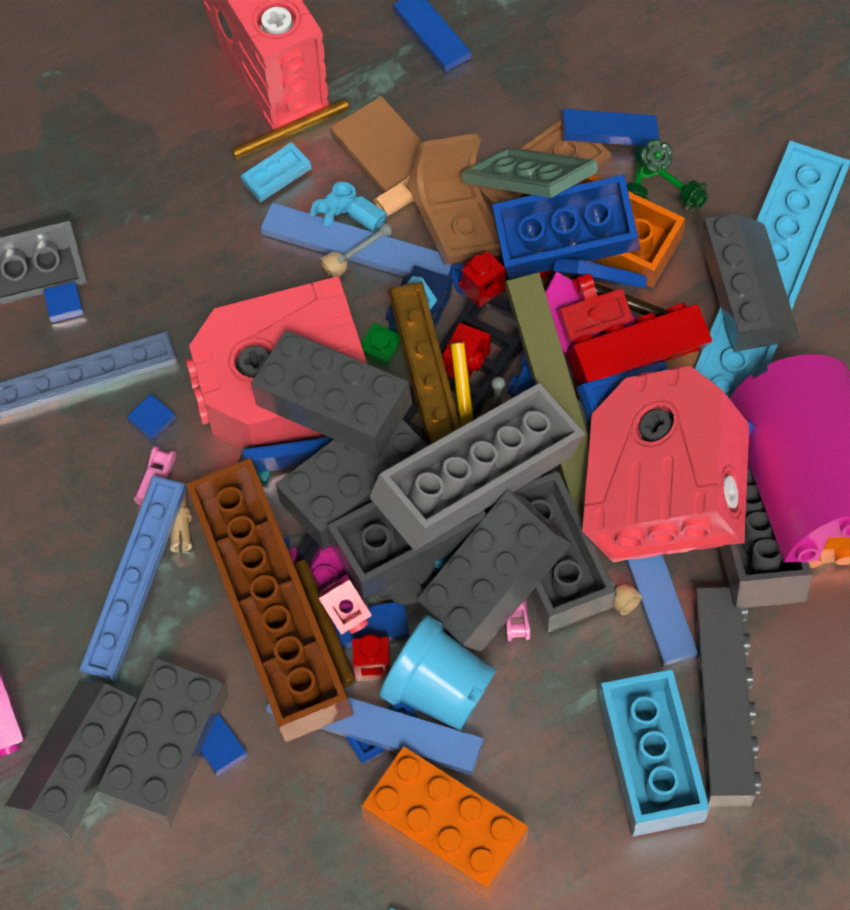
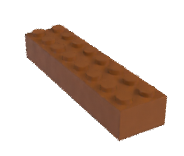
M251 458L186 483L257 673L285 742L354 715Z

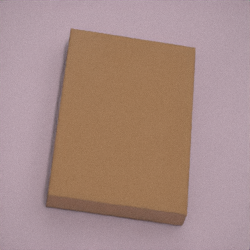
M382 96L330 127L332 136L382 193L394 187L411 174L418 148L423 143Z

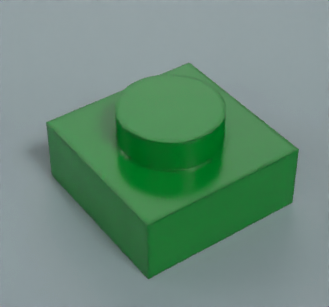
M373 323L362 340L361 346L366 359L388 368L401 347L399 334Z

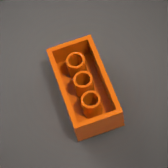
M592 175L576 185L602 180V178ZM628 191L640 250L601 258L596 261L608 267L645 275L647 277L646 285L653 288L684 236L685 218Z
M404 746L361 806L364 820L486 900L528 837L529 826Z

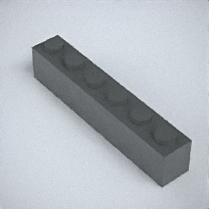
M697 588L693 599L695 641L698 651L697 670L706 797L709 807L751 806L756 794L761 793L760 772H754L753 759L758 758L757 736H751V724L755 723L756 709L755 703L749 702L748 689L753 687L752 668L746 667L745 655L750 654V636L743 633V622L747 621L748 609H736L730 588Z

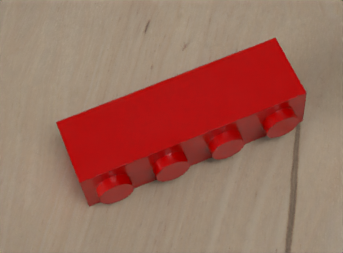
M680 303L668 308L665 315L656 317L654 313H650L636 319L635 325L625 328L624 323L607 328L605 335L594 338L593 334H587L573 341L575 345L567 351L566 355L578 386L659 362H668L703 350L713 341L699 305L695 304L686 307L685 303Z

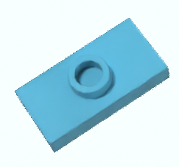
M290 142L240 175L241 182L261 203L312 169L307 157L293 142Z

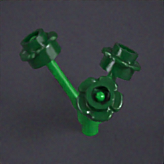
M652 139L647 142L646 147H640L634 151L637 168L634 183H627L629 192L649 201L647 197L648 190L641 185L644 177L650 178L657 174L682 191L679 201L684 204L686 210H699L706 204L709 194L707 193V185L705 183L700 184L693 180L685 185L665 170L672 162L670 157L673 153L671 146L667 142L662 143L659 139Z

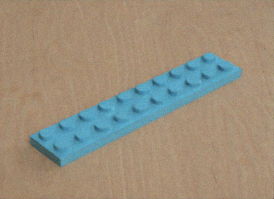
M790 140L756 221L766 226L790 307L793 310L849 170L850 160ZM720 307L710 331L713 342L702 350L695 369L722 389L730 399L736 388L747 377L752 375L756 378L768 371L766 365L772 362L779 344L734 352Z

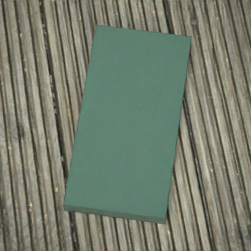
M507 147L463 170L461 175L463 183L552 198L599 171L597 161L592 159Z

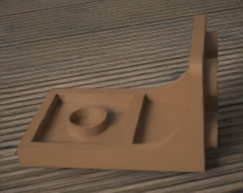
M476 133L461 134L456 137L437 140L430 139L421 143L407 184L445 265L469 261L474 256L484 254L486 251L492 256L502 254L496 222L482 196L479 186L463 183L461 175L463 170L476 164L477 152L481 143V139Z

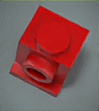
M486 251L484 254L474 256L465 264L462 269V280L458 283V286L480 308L505 290V268ZM489 283L492 284V285L489 286L488 288L484 289V287H485L486 285H488Z
M459 323L443 353L446 373L454 380L451 343L464 342L468 379H470L474 370L477 372L480 370L485 356H489L491 352V334Z
M365 634L359 639H352L353 668L357 681L385 680L390 671L389 637H381L378 634Z

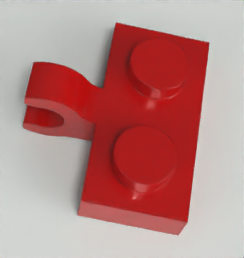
M591 273L572 280L574 290L581 299V302L557 310L567 342L587 334L606 330L617 324L633 321L623 288L598 296Z

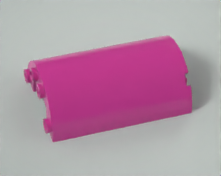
M806 354L787 357L766 365L768 371L756 378L752 375L747 377L730 397L731 402L743 417L754 426L749 435L748 463L784 562L806 563L819 561L828 537H850V370L844 362L834 357Z

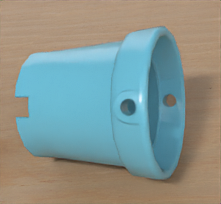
M427 615L419 622L399 653L382 684L379 697L388 701L393 706L402 702L461 731L488 687L496 669L443 632V623Z

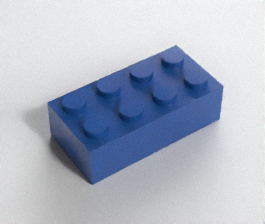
M624 174L575 185L552 198L531 195L492 204L504 266L509 279L552 270L557 258L588 262L640 250Z

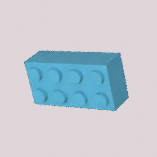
M673 669L601 683L599 702L632 835L637 836L705 822L710 808Z

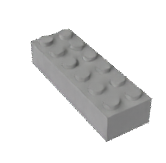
M538 383L380 473L371 492L370 499L411 548L416 551L498 502L507 490L514 492L573 457L585 433L542 384Z

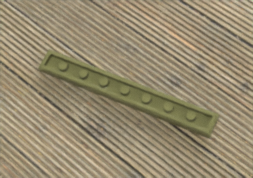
M535 273L508 280L504 284L534 385L541 383L585 433L573 457L558 465L562 480L583 522L584 506H586L585 491L590 441L540 273Z

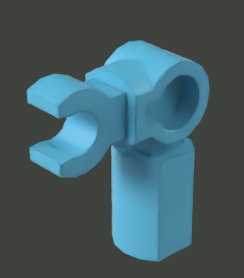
M343 181L335 183L332 191L324 199L313 202L310 216L312 217L317 213H324L323 225L325 226L333 223L335 215L348 212L349 217L374 233L379 230L380 226L387 219L386 212L364 197H357L355 195V187Z

